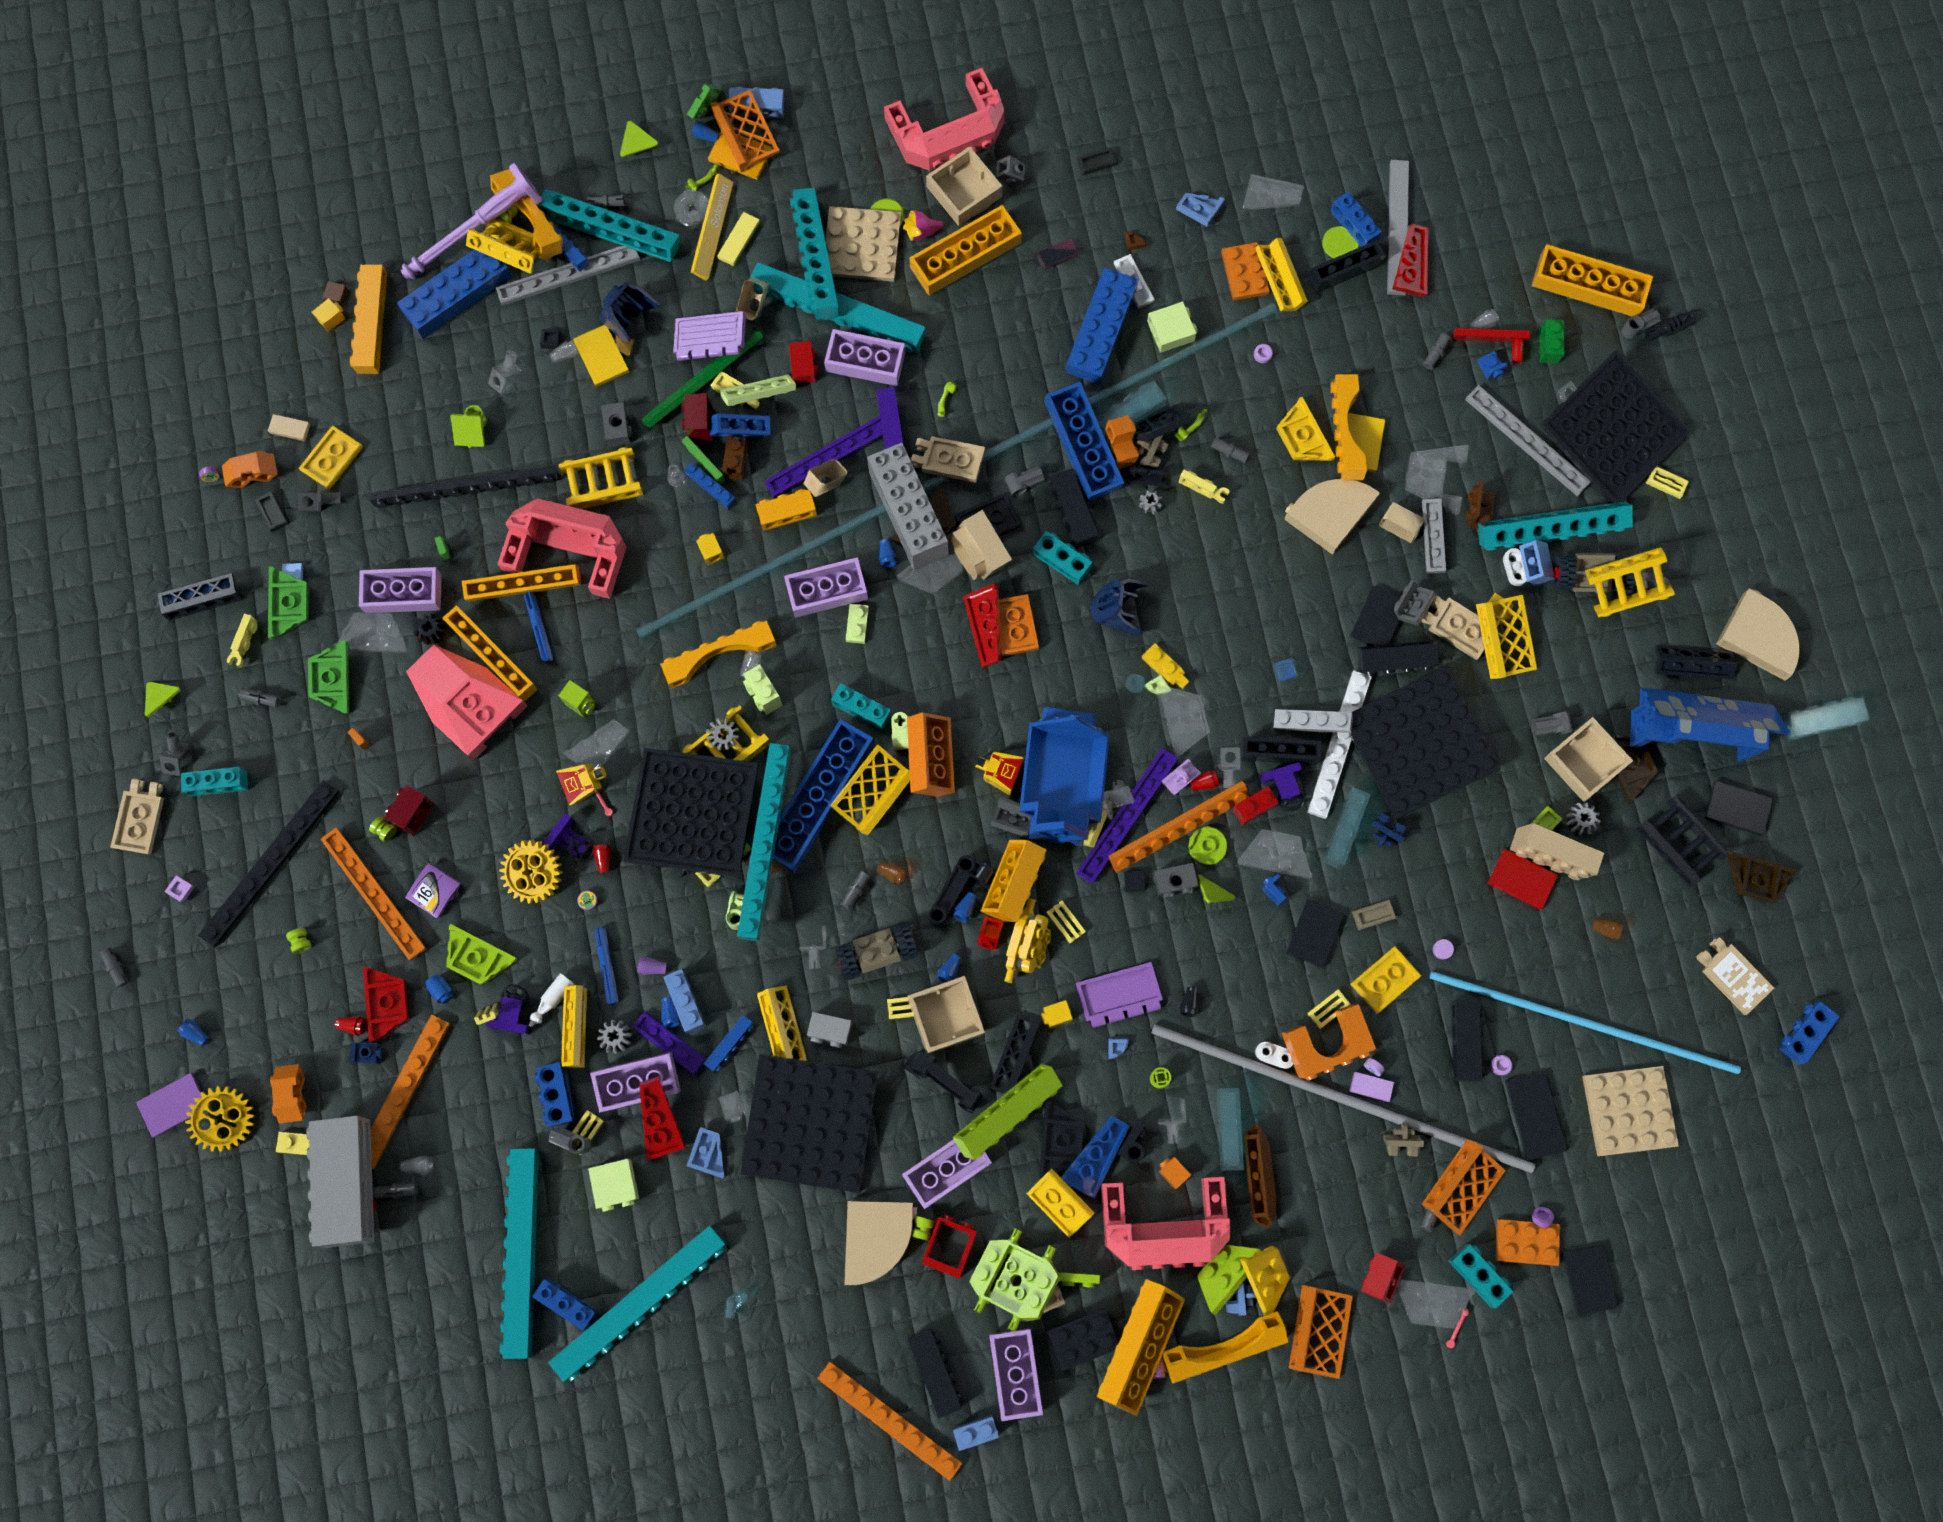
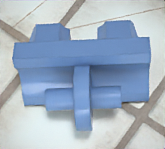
M1243 1283L1235 1291L1236 1301L1226 1302V1311L1228 1313H1234L1239 1316L1246 1315L1245 1298L1247 1299V1306H1253V1298L1256 1297L1252 1293L1251 1285H1245L1246 1293H1244Z

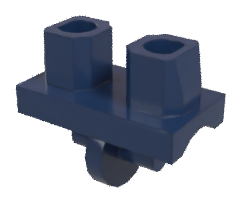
M1383 813L1370 824L1371 827L1383 833V835L1375 832L1373 835L1375 839L1379 840L1377 843L1378 847H1381L1383 843L1389 847L1391 846L1392 841L1388 840L1387 836L1398 843H1402L1405 839L1403 836L1407 827L1397 822L1393 830L1386 828L1391 818Z

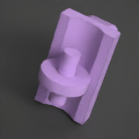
M1187 759L1165 777L1162 782L1175 796L1197 778L1201 772Z

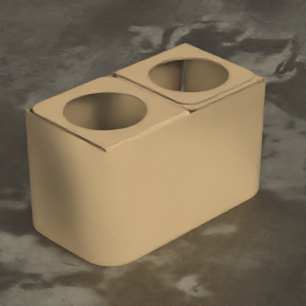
M754 277L746 280L743 283L736 312L744 311L746 318L749 320L760 317L770 283ZM754 283L762 286V294L754 292ZM751 299H757L760 302L758 311H752L749 308L748 304Z
M831 459L811 468L803 484L817 497L839 487L847 471L839 461ZM829 477L833 481L824 484L822 483V478Z
M1393 502L1379 525L1383 529L1411 543L1417 537L1425 518Z

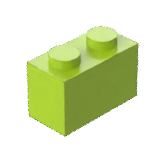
M569 680L558 695L566 706L582 717H585L587 714L589 715L595 707L594 704L596 702L591 695L571 680Z

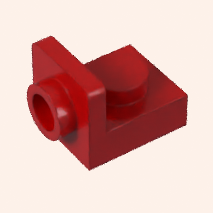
M985 916L977 945L985 949L996 950L1004 921Z

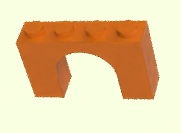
M1351 1004L1335 1011L1343 1032V1042L1340 1049L1332 1056H1322L1315 1050L1306 1026H1297L1282 1032L1298 1078L1314 1079L1318 1077L1317 1073L1331 1072L1335 1070L1336 1065H1348L1353 1062L1354 1058L1359 1056L1361 1059L1370 1056V1052L1376 1049L1359 1004Z

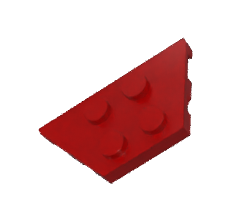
M363 967L369 1043H375L409 1020L406 980Z

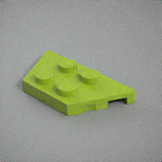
M452 924L449 925L450 937L447 948L449 953L446 967L480 985H484L517 961L516 957Z
M1225 1245L1215 1258L1208 1262L1199 1272L1197 1277L1212 1314L1216 1316L1247 1278L1240 1259L1242 1257H1253L1254 1253L1262 1251L1261 1249Z

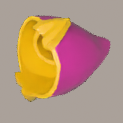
M912 210L908 218L904 220L903 229L907 230L911 241L922 240L942 228L943 223L929 218L920 211Z

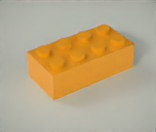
M1009 840L981 912L998 920L1018 922L1023 914L1025 902L1030 897L1031 887L1038 877L1039 867L1045 860L1046 849L1028 840Z

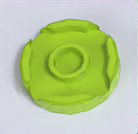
M1209 826L1196 830L1190 837L1188 844L1189 853L1192 858L1199 864L1206 866L1215 865L1220 862L1225 856L1228 847L1223 833Z

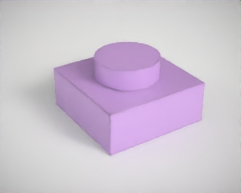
M176 875L165 892L184 903L195 886Z

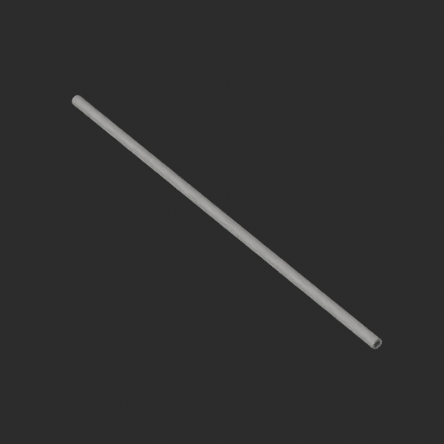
M1156 1024L1153 1026L1151 1033L1393 1123L1399 1125L1406 1123L1407 1128L1462 1147L1467 1140L1461 1136L1306 1079L1298 1078L1295 1075ZM1480 1144L1483 1150L1494 1160L1529 1173L1534 1171V1163Z

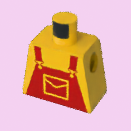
M993 752L990 760L979 756L975 767L985 771L984 781L1011 795L1024 758Z
M592 763L556 771L569 805L578 804L602 788L599 780L607 776L602 766L594 769Z

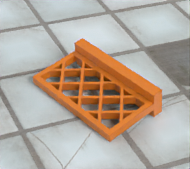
M751 90L720 103L717 101L710 103L712 112L741 173L748 170V166L780 153ZM750 98L751 103L749 107L740 104L742 99ZM728 105L735 106L733 114L725 112L723 107ZM738 108L747 110L744 118L736 115ZM750 112L758 114L756 122L748 120ZM734 119L742 121L740 129L732 127ZM746 123L754 126L752 133L743 131ZM757 127L765 129L764 137L755 135ZM741 134L750 137L747 144L739 142ZM753 138L762 141L759 149L750 146ZM765 142L771 144L774 148L768 152L762 150ZM748 149L757 152L756 156L750 160L746 156Z
M1467 1139L1424 1199L1422 1205L1432 1211L1457 1235H1461L1506 1170L1490 1157L1479 1143ZM1480 1154L1483 1165L1476 1166L1475 1160ZM1494 1167L1497 1171L1493 1177L1489 1178L1488 1168ZM1477 1169H1483V1179L1476 1180ZM1467 1171H1471V1181L1464 1182V1175ZM1484 1183V1190L1482 1193L1477 1194V1184ZM1472 1185V1195L1465 1196L1464 1186ZM1456 1187H1459L1460 1197L1453 1198L1452 1192ZM1472 1199L1473 1206L1470 1210H1466L1465 1200ZM1460 1201L1461 1211L1453 1212V1202ZM1448 1203V1213H1440L1439 1211L1443 1205ZM1461 1215V1223L1456 1227L1454 1225V1216Z
M1302 1285L1289 1362L1290 1369L1340 1379L1353 1296ZM1317 1293L1324 1294L1328 1300L1321 1307L1316 1302ZM1339 1298H1345V1308L1339 1311L1333 1302ZM1331 1305L1336 1314L1327 1319L1322 1310ZM1320 1313L1325 1322L1316 1328L1313 1324V1317ZM1339 1317L1342 1322V1328L1335 1332L1330 1323ZM1328 1326L1333 1335L1324 1341L1319 1331ZM1316 1334L1321 1344L1313 1349L1309 1341L1310 1337ZM1336 1338L1339 1346L1332 1353L1327 1343ZM1324 1346L1329 1356L1320 1361L1315 1352ZM1311 1355L1314 1356L1318 1363L1312 1369L1305 1367L1306 1359ZM1330 1359L1336 1364L1334 1373L1327 1372L1324 1364Z

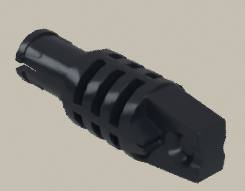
M1692 311L1678 314L1661 321L1656 327L1645 330V337L1648 338V341L1661 336L1668 337L1695 324L1697 318Z

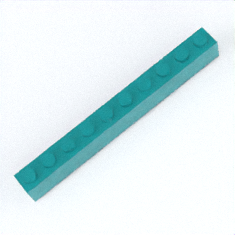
M757 262L750 278L754 277L770 283L767 291V296L770 299L783 301L790 307L796 306L804 312L811 314L810 302L812 297L809 298L807 292L809 282L806 283L805 280ZM754 283V292L757 294L763 293L762 286ZM836 293L838 317L828 318L829 320L834 321L839 326L850 327L857 333L863 332L868 334L870 337L905 343L906 352L918 353L926 335L924 326Z
M774 743L769 745L737 932L738 938L757 942L760 940L791 756V749L788 745Z
M510 1149V1154L507 1155V1165L510 1166L509 1174L506 1176L509 1195H506L505 1198L508 1215L505 1216L504 1221L505 1228H507V1236L504 1237V1248L507 1249L506 1257L503 1259V1269H506V1278H503L502 1281L505 1299H502L501 1304L504 1320L501 1321L503 1341L500 1343V1354H503V1359H528L532 1357L534 1298L532 1296L534 1295L539 1149Z
M709 1225L548 1362L563 1382L575 1380L581 1374L579 1370L584 1366L588 1368L597 1361L595 1357L599 1353L605 1354L613 1347L611 1344L617 1338L621 1340L629 1334L628 1329L633 1324L638 1326L646 1319L644 1315L649 1311L653 1313L661 1306L660 1301L665 1297L669 1299L677 1293L676 1288L681 1283L686 1285L694 1278L692 1276L697 1270L701 1272L709 1265L708 1260L713 1256L718 1258L724 1253V1247L727 1245L714 1227Z

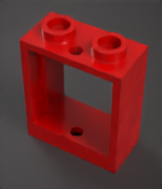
M944 1214L943 1218L938 1217L921 1264L960 1279L977 1231L973 1230V1225L965 1222L962 1225L954 1223L955 1218ZM942 1224L970 1234L958 1268L929 1258Z

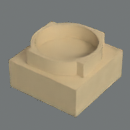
M970 146L926 176L927 188L958 226L978 215L1002 197V185Z
M983 510L964 520L950 537L954 552L973 580L979 577L985 580L1002 570L1012 560Z
M1593 717L1544 758L1583 802L1633 761Z
M965 976L908 995L907 997L925 1051L929 1054L985 1033Z

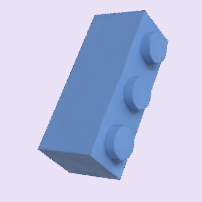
M735 87L729 89V98L751 90L764 118H783L785 101L783 89H761L759 87ZM749 97L742 99L740 104L749 107L751 100ZM728 105L729 113L733 114L735 106ZM738 108L736 115L745 117L747 110ZM750 112L748 117H758V114Z
M681 969L664 976V981L684 1031L690 1034L706 1027L685 972Z

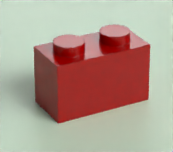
M811 341L789 343L793 381L796 385L815 383V376L819 375L818 366L813 362V359L817 358L815 347L812 348Z
M1268 786L1236 804L1233 812L1241 825L1244 826L1274 809L1278 801Z
M1376 1253L1375 1257L1370 1261V1269L1367 1276L1363 1279L1361 1291L1391 1304L1405 1265Z

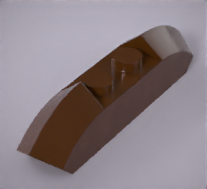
M1255 1124L1247 1129L1243 1135L1252 1218L1257 1224L1269 1228L1276 1211L1272 1156L1265 1132L1258 1124Z

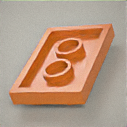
M1257 242L1222 248L1221 253L1233 301L1269 294L1265 271L1255 249L1258 246Z
M1028 594L999 599L1001 656L1039 650Z
M1497 1219L1496 1261L1559 1266L1560 1224L1540 1227L1534 1222Z

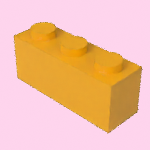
M800 489L794 494H782L776 499H765L755 504L763 531L817 516L809 489Z

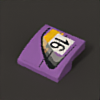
M428 863L405 898L435 918H440L448 902L453 900L461 883L436 866Z

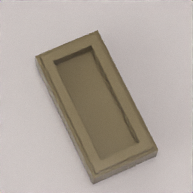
M1390 900L1352 912L1358 931L1396 919Z

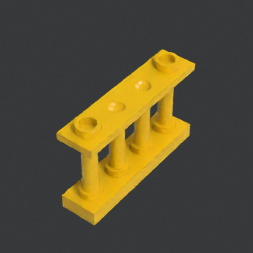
M498 218L487 222L485 230L481 233L471 228L468 229L466 246L531 274L533 272L534 259L540 258L533 247V233ZM552 257L547 258V259H544V260L550 261V260L552 259Z
M623 447L618 449V451L575 461L566 460L558 464L562 474L568 475L572 495L570 498H566L567 506L585 509L642 496V487L639 482H634L629 459L635 458L632 448ZM622 461L627 483L622 486H616L611 463ZM604 465L608 488L599 491L597 490L593 467ZM586 469L590 492L581 495L578 491L575 472Z
M1661 547L1584 570L1589 584H1595L1600 604L1595 605L1594 610L1598 618L1607 617L1612 613L1656 600H1664L1669 598V596L1675 595L1670 583L1665 585L1661 564L1666 563L1667 558ZM1653 567L1657 587L1646 590L1641 571ZM1634 573L1638 593L1627 596L1622 576ZM1614 578L1619 599L1608 602L1603 582Z
M739 705L737 708H731L725 718H728L727 725L731 721H735L752 740V744L747 748H742L734 738L731 740L735 742V746L730 744L737 752V756L733 760L749 762L771 742L765 734L757 736L743 720L741 715L744 711ZM724 728L720 729V734L725 739L727 731H723ZM708 732L692 745L688 744L682 749V753L698 755L696 752L705 745L715 757L726 759L716 746L712 747L710 745L712 741L707 740L706 737L712 736V733Z

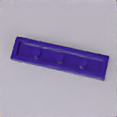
M895 387L876 390L885 449L899 443L903 444Z
M645 1011L632 1026L665 1053L672 1052L673 1059L693 1075H696L707 1060Z

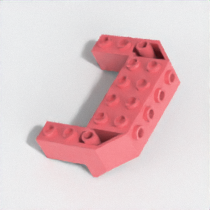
M983 68L966 74V87L977 107V111L923 133L918 121L911 123L901 101L884 107L885 120L906 163L930 171L937 169L969 146L976 153L995 145L1004 124V108L998 90H993Z
M538 498L513 511L505 524L509 531L497 564L502 572L509 574L522 572L531 542L597 558L588 588L593 595L611 598L626 545L610 516Z
M1224 1177L1201 1179L1205 1220L1126 1224L1123 1183L1101 1184L1105 1247L1126 1266H1132V1270H1144V1265H1152V1269H1162L1164 1264H1172L1173 1268L1185 1267V1263H1193V1267L1205 1266V1262H1211L1230 1240V1218L1227 1217Z

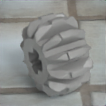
M717 718V726L710 722V726L714 729H706V732L712 733V736H708L706 739H714L710 744L712 747L717 742L718 750H721L722 744L728 750V742L735 746V742L731 739H739L738 735H733V732H737L739 729H731L735 724L734 721L727 725L728 718H724L723 724H721L720 718ZM722 728H724L723 731H727L725 739L718 737V733H720Z
M1585 802L1583 805L1577 803L1575 807L1569 808L1570 813L1566 815V818L1570 821L1566 825L1573 826L1571 832L1578 830V835L1583 833L1589 835L1591 831L1597 830L1596 825L1600 823V820L1596 817L1600 813L1593 812L1595 806L1589 808L1588 803Z
M611 1020V1026L606 1022L604 1023L606 1030L599 1029L603 1036H599L597 1039L603 1041L600 1047H606V1052L610 1053L613 1049V1052L618 1054L619 1048L622 1051L626 1050L623 1045L624 1043L627 1045L631 1044L630 1041L626 1040V1038L632 1037L631 1033H626L630 1028L629 1026L623 1027V1021H619L616 1024L615 1020ZM612 1034L618 1035V1036H619L618 1040H616V1039L613 1040V1039L611 1038V1035H612Z

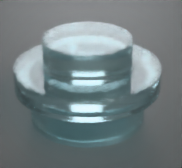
M1130 675L1127 678L1126 687L1132 693H1139L1145 687V680L1141 675Z

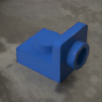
M1495 351L1477 360L1487 380L1493 377L1494 379L1501 377L1508 366L1506 362L1501 363Z
M1279 873L1275 876L1271 874L1263 882L1265 886L1262 888L1277 906L1287 898L1284 895V890L1280 886L1274 885L1281 876Z

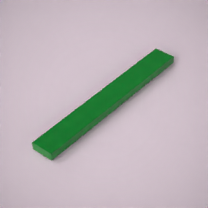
M751 330L745 335L744 348H741L740 354L726 355L725 351V356H719L641 419L643 424L652 428L684 402V395L694 394L760 341L763 337L762 334L757 330Z

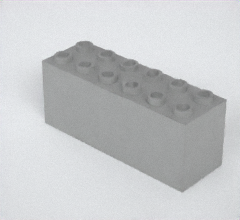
M899 443L868 456L869 474L913 570L915 571L948 557L947 538L903 444Z
M360 1116L309 1121L306 1135L309 1139L307 1158L310 1160V1168H308L307 1176L310 1181L308 1199L311 1201V1210H309L308 1217L312 1231L309 1232V1240L312 1243V1247L331 1248L373 1243L374 1218L370 1120Z

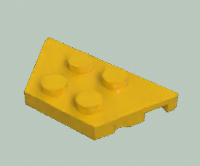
M1300 397L1285 418L1277 425L1276 429L1293 460H1334L1335 455L1303 397Z
M1270 1246L1263 1251L1255 1252L1253 1257H1242L1240 1259L1264 1316L1274 1312L1290 1279L1278 1248Z

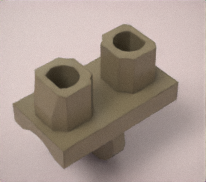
M1163 435L1151 440L1136 441L1135 446L1139 449V455H1142L1138 466L1154 468L1159 466L1161 459L1155 456L1154 453L1155 451L1160 454L1165 452L1168 444L1161 439Z
M1401 1123L1400 1129H1393V1134H1384L1383 1136L1387 1153L1390 1156L1400 1155V1147H1406V1154L1408 1156H1418L1420 1147H1424V1141L1421 1140L1420 1135H1414V1129H1407L1406 1123Z

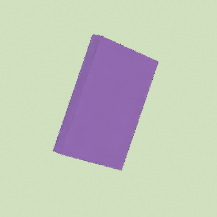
M189 1073L136 1102L152 1138H156L191 1119L190 1116L186 1115L187 1112L193 1111L189 1105L197 1104L194 1101L195 1097L202 1098L200 1094L202 1091L193 1073Z

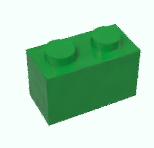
M1545 319L1540 327V363L1558 364L1563 357L1564 320Z

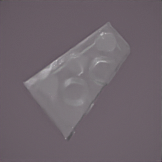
M612 720L595 731L587 739L581 740L576 746L563 752V754L578 766L592 763L594 769H597L606 763L630 731L616 720Z

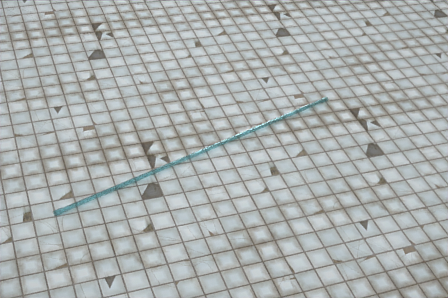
M1270 303L1258 309L1257 312L1089 397L1088 400L1091 407L1247 326L1277 313L1275 304ZM1051 417L986 450L982 463L1053 427L1054 424ZM937 475L921 483L926 492L952 478ZM884 504L876 506L635 630L640 639L654 633L659 628L887 512Z

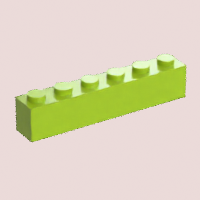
M1039 1065L954 1135L953 1139L964 1157L973 1160L981 1157L987 1148L997 1144L999 1138L1011 1132L1017 1123L1024 1121L1028 1117L1029 1113L1040 1108L1048 1097L1054 1096L1057 1090L1062 1087V1084L1053 1068L1048 1065Z

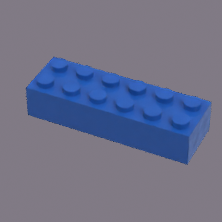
M473 250L397 302V305L424 339L495 290L496 287L511 279L512 275L504 262Z
M1104 267L1066 364L1067 374L1099 385L1101 384L1136 293L1139 279Z
M1081 382L1047 394L1044 403L1087 502L1122 489L1124 481Z

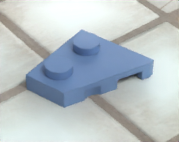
M1185 193L1177 204L1176 210L1207 227L1223 205L1225 199L1223 197H1219V200L1208 199L1207 195Z
M700 1127L686 1166L724 1178L719 1133Z

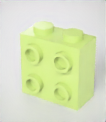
M1183 302L1148 314L1147 322L1160 353L1195 341L1197 327L1195 323L1191 322L1190 310L1188 307L1185 308Z
M760 664L743 674L745 688L750 696L754 695L752 698L760 712L764 711L768 715L783 706L777 691Z
M631 1159L588 1168L596 1209H602V1212L614 1210V1205L622 1204V1207L634 1205V1201L639 1200Z

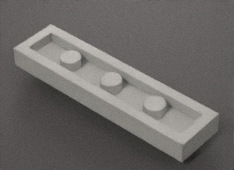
M1441 498L1423 499L1422 516L1425 518L1423 531L1426 574L1445 573L1446 562Z
M1275 709L1273 728L1275 730L1351 733L1353 713Z

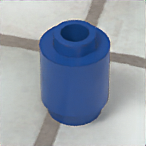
M435 974L425 982L426 989L438 1004H445L453 998L454 990L443 976Z

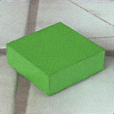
M443 537L434 538L439 554L444 561L451 559L447 543Z

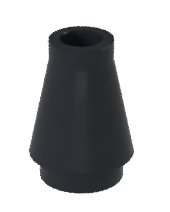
M1187 987L1179 1007L1181 1015L1196 1017V1013H1198V988Z

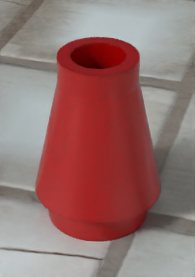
M1210 770L1198 776L1190 783L1193 791L1215 789V786H1219L1216 772H1210Z
M610 844L594 846L593 854L599 873L610 872L612 854Z
M361 1016L338 1017L335 1027L336 1029L359 1036L366 1032L367 1020Z

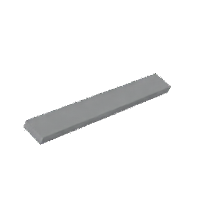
M1404 160L1390 161L1387 294L1406 295L1405 292L1392 289L1408 231L1409 161Z
M620 246L587 257L589 266L581 272L572 263H568L498 286L496 290L500 302L504 306L640 261L637 250Z
M1478 385L1466 397L1465 400L1576 496L1591 483L1580 471L1481 386Z

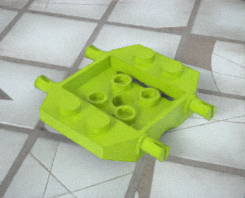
M1014 1228L1008 1240L989 1241L969 1281L979 1296L974 1311L982 1314L986 1303H992L1013 1314L1008 1329L1016 1332L1020 1321H1031L1041 1318L1061 1278L1052 1264L1053 1261H1051L1057 1249L1049 1245L1044 1256L1041 1258L1018 1246L1017 1241L1022 1231ZM1008 1253L1011 1254L1008 1261L1005 1264V1267L999 1279L996 1282L993 1291H990V1288L994 1280L996 1279ZM1016 1276H1021L1022 1278L1019 1286L1013 1285V1279Z

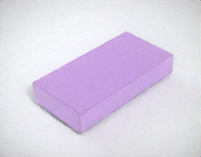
M1354 1072L1349 1092L1390 1102L1394 1082Z

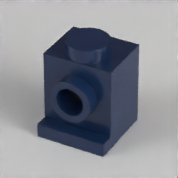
M352 1042L351 1063L380 1064V1059L383 1058V1047H381V1044ZM366 1049L369 1050V1054L367 1056H365Z

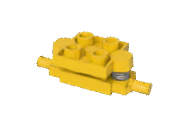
M1031 898L1028 899L1026 909H1023L1021 918L1015 923L1007 950V973L1004 981L1012 983L1015 972H1020L1021 969L1023 972L1033 973L1035 967L1041 968V964L1046 957L1045 950L1047 944L1051 940V930L1047 928L1048 918L1040 914L1034 915L1033 909L1036 900Z

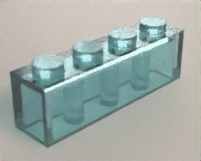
M1154 381L1150 384L1142 385L1138 392L1127 395L1123 402L1112 405L1108 412L1096 416L1104 437V429L1108 420L1129 415L1131 421L1136 424L1165 406L1167 397ZM1105 437V440H1106V442H1107V444H1108V443H1109V438H1106V437Z
M1854 697L1843 699L1841 703L1831 701L1825 703L1824 707L1818 708V705L1807 707L1806 711L1800 712L1799 709L1788 712V715L1783 718L1784 723L1792 733L1787 735L1788 740L1861 725L1867 722L1870 718L1863 698L1855 699Z
M1354 787L1350 789L1323 863L1338 869H1342L1345 866L1371 794Z
M1220 1088L1216 1090L1221 1171L1244 1170L1239 1088Z

